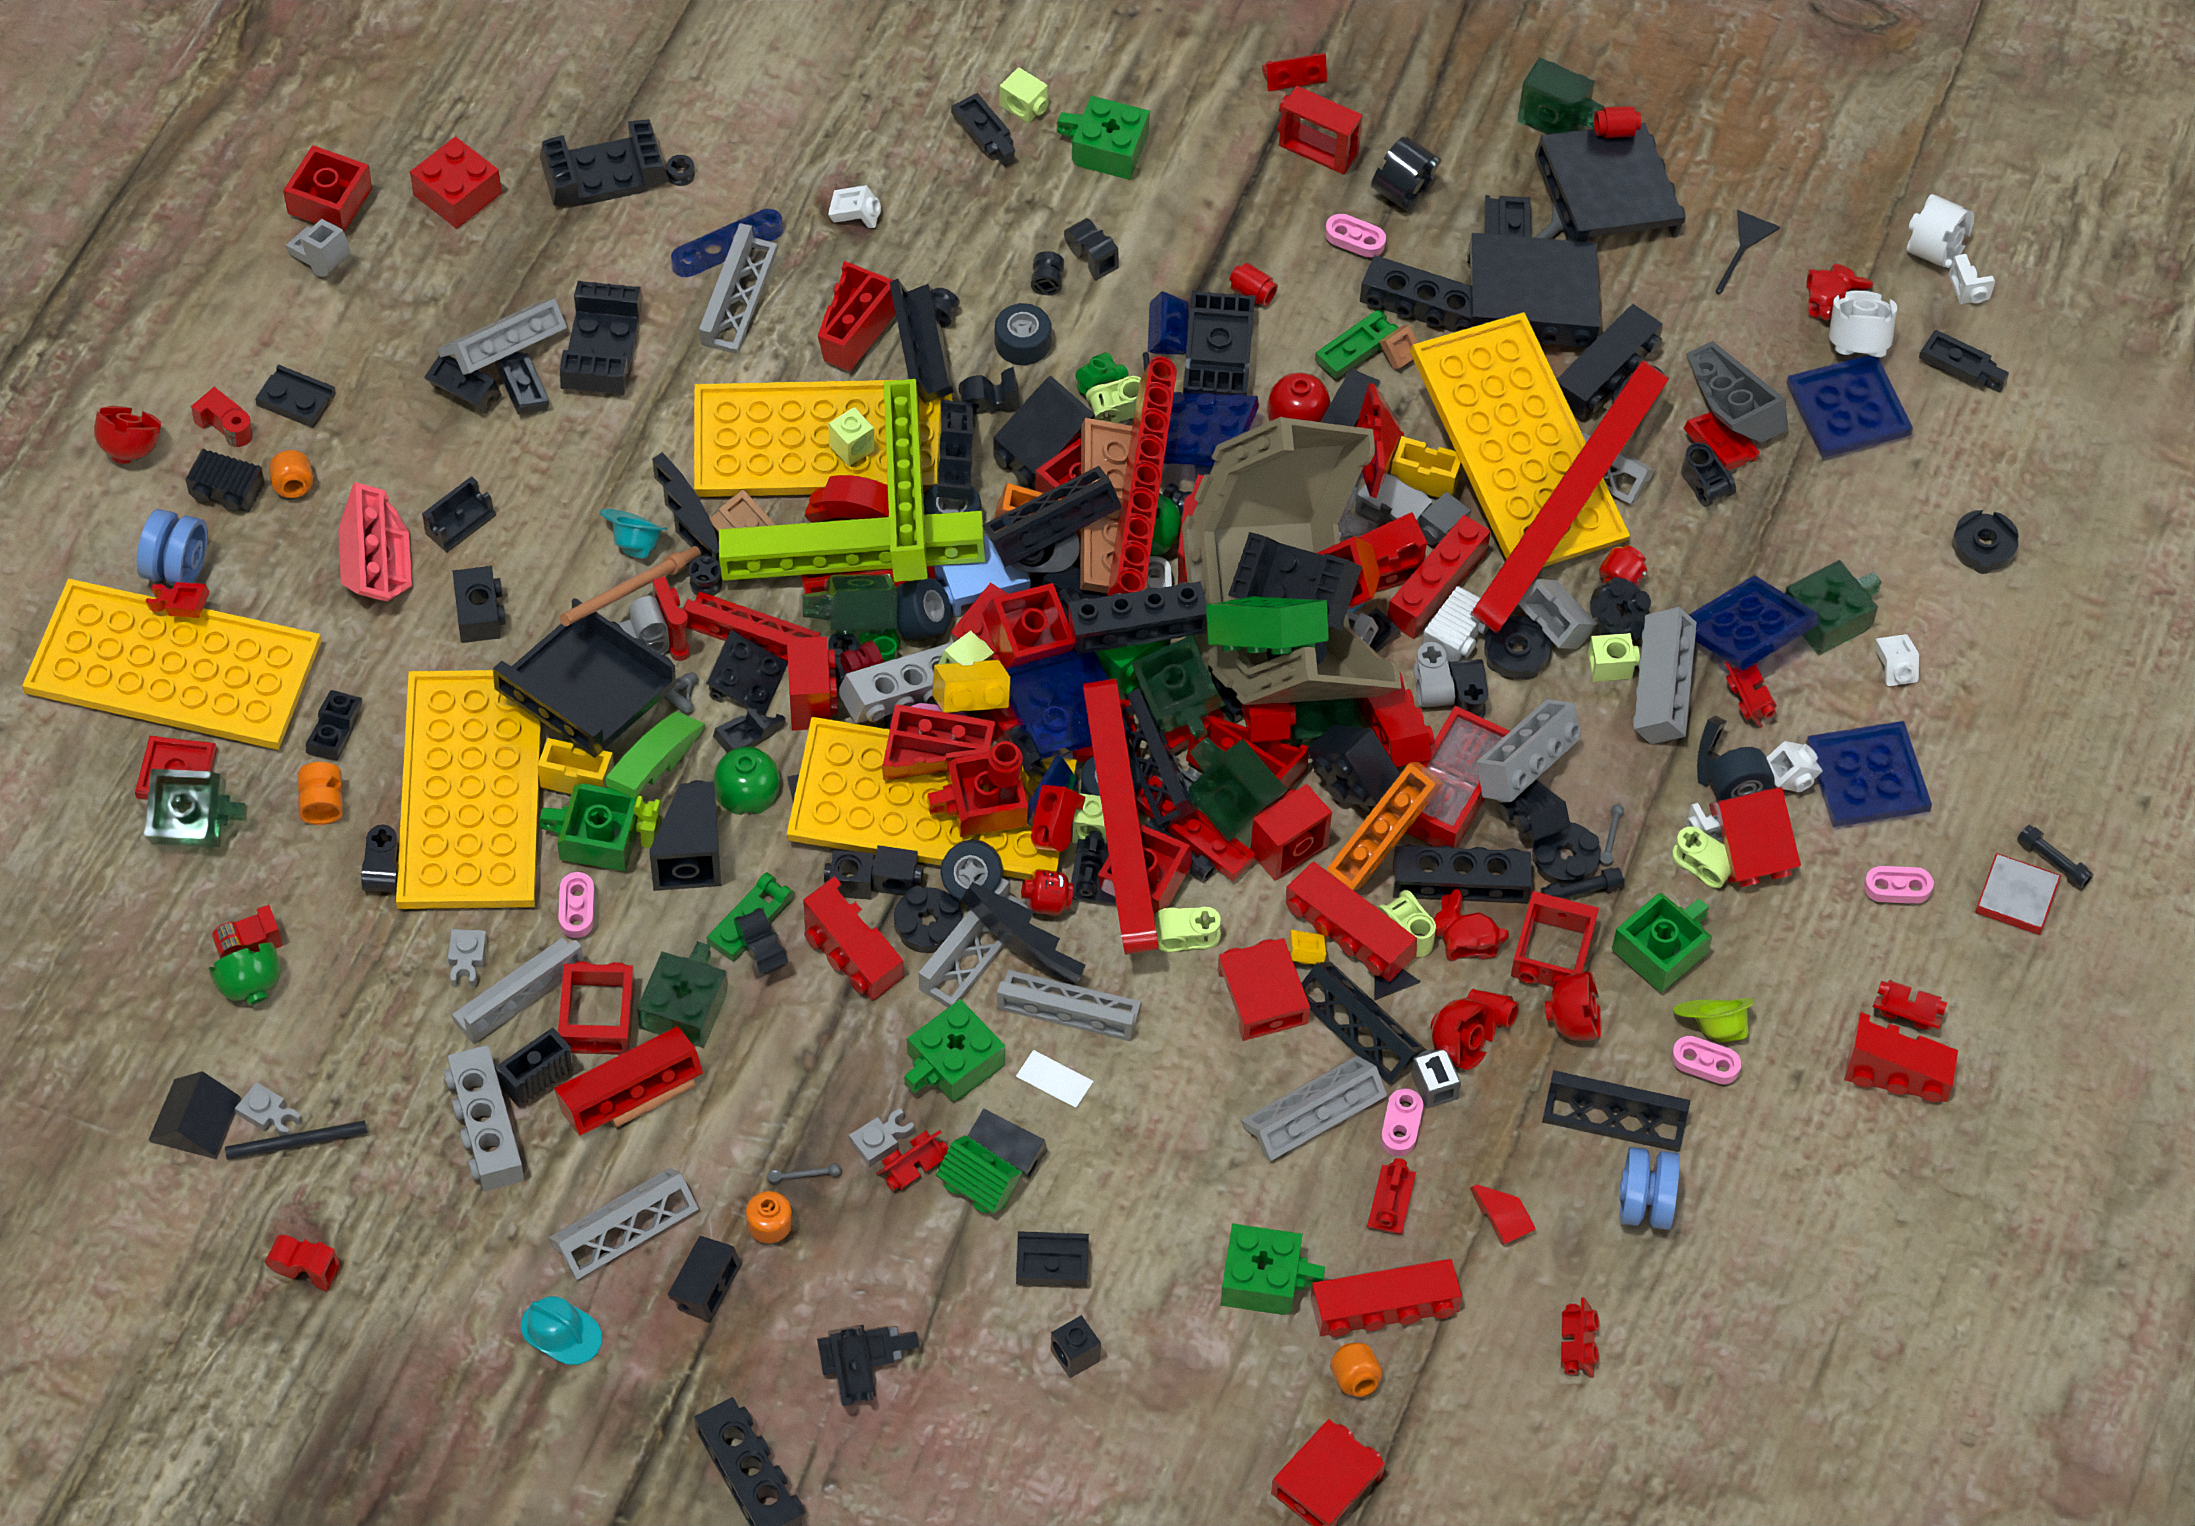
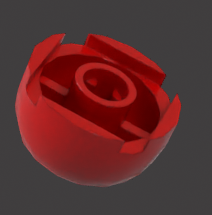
M1303 372L1290 373L1280 378L1271 388L1267 401L1268 420L1273 421L1279 417L1321 422L1331 404L1329 391L1320 379L1311 374Z
M102 407L100 412L97 411L94 425L96 442L106 454L112 456L111 459L113 461L129 464L131 460H137L150 454L155 448L161 427V421L157 417L142 411L141 417L131 414L132 408Z
M1592 972L1574 973L1563 977L1553 987L1551 1000L1545 1001L1547 1021H1554L1557 1031L1565 1038L1575 1041H1589L1601 1037L1600 1005H1597L1594 995L1598 994Z
M1466 998L1453 1000L1436 1013L1431 1021V1036L1434 1049L1436 1051L1444 1050L1449 1054L1454 1066L1465 1070L1476 1067L1484 1059L1487 1052L1481 1050L1486 1040L1492 1042L1495 1035V1012L1482 1002Z

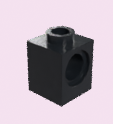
M877 845L872 870V892L905 896L910 888L915 887V885H921L924 865L918 864V851Z
M833 850L831 863H825L824 883L835 876L841 883V886L838 888L844 898L871 900L874 853ZM845 873L855 874L850 877L843 876Z
M1080 1315L1051 1332L1050 1351L1068 1377L1072 1378L1100 1361L1101 1342L1083 1316Z

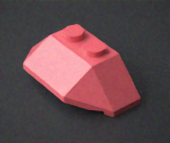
M355 482L352 485L338 529L341 584L359 595L388 602L412 586L409 531L396 509L389 503V497L385 490Z

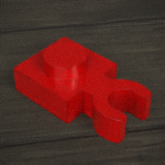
M175 582L173 589H167L162 584H154L151 589L158 598H147L145 602L149 610L153 612H160L166 609L169 616L200 618L210 592L206 584Z

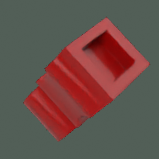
M278 1235L265 1259V1264L271 1270L291 1279H294L302 1271L307 1272L311 1283L325 1292H328L340 1267V1262L334 1248L322 1242L309 1243L306 1239L300 1242L288 1235Z

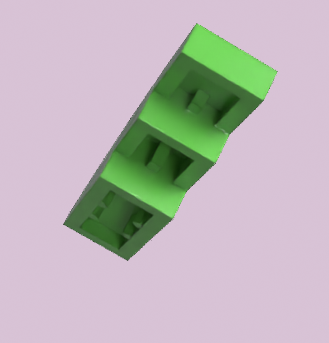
M675 711L642 736L606 776V786L635 799L647 783L654 785L665 769L670 772L705 729V723Z

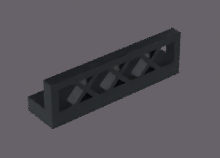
M899 279L890 281L908 378L916 379L918 396L924 403H928L954 393L933 289L929 284L907 291Z
M1097 466L983 524L982 527L992 542L1004 567H1007L1121 509L1122 505L1110 479L1101 467Z
M1138 688L1127 694L1131 705L1122 709L1123 720L1136 714L1140 724L1137 732L1127 730L1124 724L1128 753L1140 771V784L1157 825L1163 829L1196 812L1197 809L1152 703ZM1142 740L1148 743L1152 752L1149 760L1140 758L1137 755ZM1153 768L1159 769L1163 778L1160 788L1149 784L1148 780ZM1165 796L1171 797L1177 809L1163 816L1160 807Z
M1317 962L1301 984L1309 1002L1310 1010L1362 1059L1375 1065L1379 1074L1389 1084H1394L1407 1066L1413 1062L1414 1057L1427 1050L1332 962ZM1316 980L1324 986L1325 1002H1315L1307 994V991ZM1343 1004L1348 1009L1349 1024L1340 1025L1334 1019L1333 1005ZM1326 1005V1011L1321 1006ZM1367 1026L1373 1032L1374 1047H1364L1359 1042L1357 1027ZM1381 1040L1386 1044V1046H1381ZM1383 1049H1392L1401 1058L1392 1071L1383 1065ZM1374 1050V1055H1372L1369 1051Z
M1553 1070L1542 1123L1680 1152L1691 1100ZM1554 1100L1569 1103L1574 1112L1567 1116L1551 1113ZM1593 1109L1602 1110L1609 1119L1600 1124L1590 1121L1586 1113ZM1628 1116L1634 1117L1639 1120L1643 1127L1636 1131L1626 1130L1620 1121ZM1661 1124L1676 1126L1675 1140L1660 1137L1654 1128Z

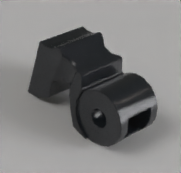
M1085 218L1064 230L1066 243L1072 253L1077 258L1087 253L1088 268L1095 281L1119 268L1118 247L1111 237L1104 235L1103 230L1098 231L1090 219Z
M1014 366L1001 373L1002 381L999 385H994L983 375L971 376L960 382L958 389L961 401L973 403V415L983 413L987 409L991 413L1001 410L1010 413L1021 407Z
M761 907L754 909V912L734 918L735 927L742 946L755 956L752 963L755 979L783 968L789 962L784 948L778 944L777 935L774 931L772 932L770 923Z

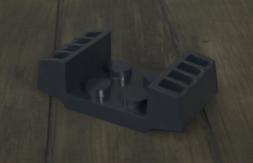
M650 120L629 121V138L571 150L567 148L564 135L542 141L540 160L553 206L572 203L583 206L640 194L650 187L669 182L660 147Z
M577 281L574 294L576 313L568 350H563L560 388L624 395L630 376L643 301L641 287Z
M1192 290L1182 399L1246 404L1255 295L1207 293Z
M1249 532L1228 596L1234 599L1257 596L1327 600L1328 627L1341 631L1362 566L1326 553L1324 555L1279 543L1267 536Z

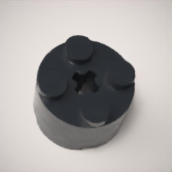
M1406 136V138L1401 137L1383 158L1386 160V163L1382 170L1377 168L1371 182V187L1409 212L1416 205L1419 199L1417 195L1421 190L1428 192L1436 180V176L1433 173L1439 167L1441 159Z

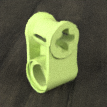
M1128 376L1108 384L1094 386L1088 390L1086 399L1092 405L1095 419L1118 423L1134 418L1141 378L1138 376Z
M1685 827L1679 832L1677 844L1672 851L1674 862L1679 867L1700 878L1706 885L1712 888H1721L1731 875L1725 845L1697 827Z
M1404 890L1400 892L1399 898L1387 905L1381 904L1377 907L1417 937L1416 957H1424L1432 952L1435 942V921L1421 907L1410 891ZM1415 934H1423L1425 936H1416Z
M1205 906L1182 909L1164 908L1159 910L1155 914L1159 950L1178 952L1195 949L1207 950L1215 947L1221 938V918L1219 913L1215 909ZM1204 936H1208L1207 941L1204 940Z

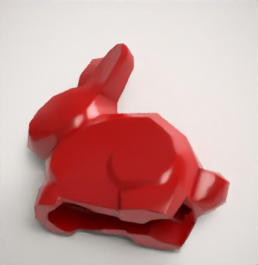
M1834 264L1830 271L1809 269L1806 279V288L1809 289L1808 315L1816 319L1821 318L1828 321L1832 316L1833 302L1836 296L1839 295V299L1845 298L1848 290H1868L1873 287V282L1864 277L1855 276L1850 268L1840 264Z
M1455 889L1451 894L1442 896V910L1436 914L1433 920L1436 924L1435 936L1443 937V942L1446 945L1445 954L1447 959L1456 961L1457 958L1478 956L1480 959L1495 958L1499 946L1509 938V931L1499 928L1492 918L1480 912L1461 915L1460 910L1463 897L1460 890Z

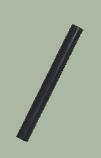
M363 1120L225 1146L227 1160L368 1133L366 1122Z

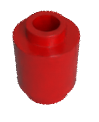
M1634 106L1603 107L1601 111H1595L1594 113L1596 136H1603L1605 139L1634 137L1636 130L1641 129V115L1639 111L1635 112Z
M1249 263L1236 266L1229 278V281L1232 282L1231 290L1239 295H1255L1254 304L1256 305L1262 304L1267 306L1274 298L1278 289V284L1273 282L1271 276Z
M999 742L990 749L988 754V778L991 783L1001 788H1008L1017 784L1022 772V753L1012 742Z

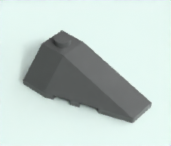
M1714 341L1686 353L1687 360L1714 416L1731 430L1759 442H1764L1788 430L1785 398Z

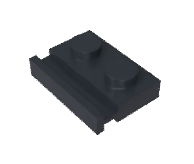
M1485 195L1484 234L1531 237V197L1499 196V199L1490 198V195Z
M278 364L276 372L269 377L255 400L258 407L314 428L328 407L331 397L334 398L336 392L335 387Z
M1018 1231L1016 1284L1087 1287L1089 1234Z

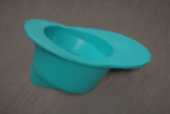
M615 509L600 510V515L613 523L615 545L621 547L625 554L632 557L646 558L650 550H654L657 546L661 530L668 529L629 512Z
M549 1296L537 1302L533 1301L521 1319V1333L525 1341L556 1361L567 1365H580L590 1361L598 1354L602 1345V1331L598 1323L590 1315L570 1304L564 1298Z

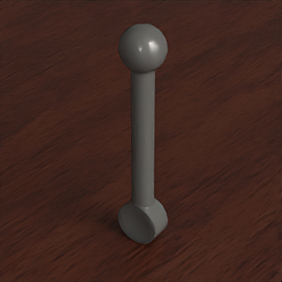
M1619 804L1611 808L1612 822L1605 851L1600 855L1599 860L1600 864L1604 867L1610 866L1613 862L1611 851L1619 817L1624 814V808Z
M832 1163L826 1168L784 1173L773 1169L768 1173V1180L770 1184L778 1185L785 1179L827 1174L837 1177L841 1174L842 1169L837 1163Z

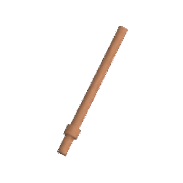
M693 546L681 553L674 552L666 556L662 563L560 615V622L564 626H569L652 583L653 579L667 574L674 575L684 570L688 563L701 556L699 548Z

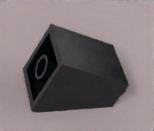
M1050 375L993 437L994 459L1001 467H1007L1022 486L1029 487L1035 491L1036 470L1081 438V425L1084 419H1095V414Z
M694 780L690 783H681L649 850L653 891L722 886L714 781Z

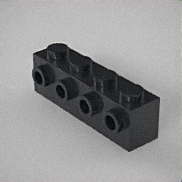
M1632 303L1556 379L1572 414L1583 420L1591 411L1595 413L1602 406L1605 397L1610 392L1614 393L1615 389L1624 381V378L1630 372L1633 373L1649 353L1654 354L1658 350L1663 340L1661 338L1663 323Z
M1201 581L1193 583L1183 582L1175 586L1162 588H1147L1143 591L1125 594L1116 593L1101 598H1084L1068 603L1069 625L1076 655L1208 633L1206 600Z

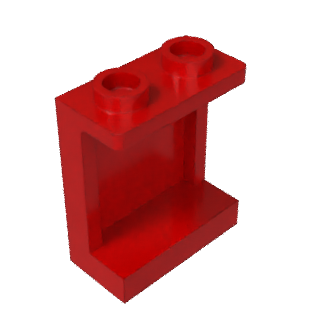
M1782 787L1709 803L1712 817L1718 816L1731 870L1728 883L1739 882L1740 887L1760 883L1759 876L1771 874L1772 879H1778L1792 875L1791 869L1801 866Z
M1284 938L1277 940L1266 939L1254 946L1243 949L1232 948L1218 955L1217 971L1219 976L1225 979L1239 1017L1238 1030L1242 1041L1308 1024L1310 1005Z
M1328 1419L1273 1478L1271 1494L1310 1526H1337L1338 1519L1374 1480L1378 1482L1383 1477L1385 1463L1375 1449L1369 1446L1364 1447L1355 1440L1353 1433L1342 1424L1337 1425Z

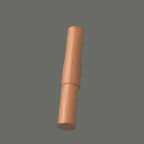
M694 1079L611 1120L613 1126L617 1128L696 1086Z

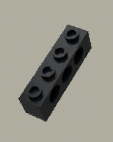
M1374 255L1361 284L1360 302L1373 308H1380L1396 313L1401 317L1411 318L1427 323L1429 326L1439 327L1451 332L1470 328V285Z
M1416 844L1395 846L1393 858V898H1399L1400 892L1408 890L1416 899L1442 900V896L1449 895L1455 889L1461 891L1462 901L1529 903L1532 888L1531 851H1521L1515 848L1488 850L1484 847L1463 849L1447 845L1439 847H1420ZM1428 868L1433 870V872H1425L1422 869ZM1457 870H1464L1468 873L1461 874L1458 873ZM1496 871L1501 873V875H1494L1490 872Z
M731 1397L694 1416L696 1433L749 1526H802L801 1516L805 1514L804 1508L797 1495L790 1496L785 1488L788 1482L779 1465L773 1467L767 1457L771 1453L762 1435L756 1437L752 1431L751 1426L754 1424L745 1406L739 1408L735 1399ZM731 1438L743 1440L741 1444L736 1446L726 1444ZM749 1467H755L760 1470L757 1474L751 1476L743 1473ZM765 1497L777 1499L772 1505L760 1503V1500Z

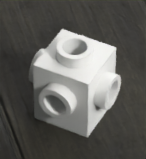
M1784 741L1766 757L1775 777V785L1786 790L1804 791L1811 787L1814 779L1823 772L1816 762L1818 759L1816 753L1806 744L1802 745Z

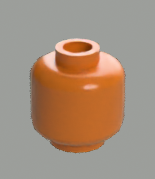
M286 450L275 455L269 463L271 485L278 495L285 498H297L306 494L312 487L313 473L311 463L302 452Z
M764 1191L753 1196L748 1202L745 1212L746 1224L749 1233L754 1239L761 1243L771 1244L781 1241L788 1235L792 1227V1210L785 1196L774 1191Z
M1344 1344L1331 1359L1330 1368L1340 1390L1347 1395L1367 1396L1376 1390L1382 1379L1383 1371L1372 1348L1367 1344Z

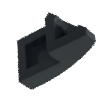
M748 708L746 716H739L716 727L713 737L727 753L735 748L755 747L784 726L786 718L779 714H776L775 718L758 715L756 709Z
M1716 715L1707 720L1698 751L1697 778L1698 782L1705 786H1708L1710 783L1709 768L1720 757V755L1713 751L1727 723L1726 720Z
M1018 727L1009 732L1010 741L1022 753V766L1026 774L1038 783L1049 776V773L1031 733Z

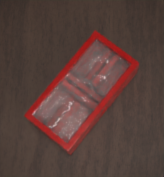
M1455 706L1435 738L1434 745L1430 747L1431 760L1420 763L1444 784L1406 833L1434 847L1447 845L1457 848L1486 799L1482 797L1476 762L1510 731Z

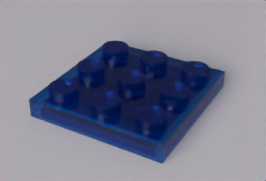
M1868 355L1793 374L1787 378L1786 384L1822 458L1907 437L1912 434L1913 426L1878 357Z
M1174 392L1164 463L1214 466L1215 460L1212 459V455L1216 446L1249 431L1259 409L1258 396Z
M1755 575L1689 614L1697 622L1695 641L1742 671L1819 625L1818 613Z
M1073 650L1005 669L1010 676V705L1021 729L1031 733L1041 754V758L1036 761L1092 746L1083 683L1108 680L1095 652L1076 655V651ZM1122 712L1125 734L1128 736L1130 728Z
M1904 721L1807 737L1806 745L1811 747L1818 757L1816 762L1823 771L1817 776L1833 827L1930 812L1932 803Z

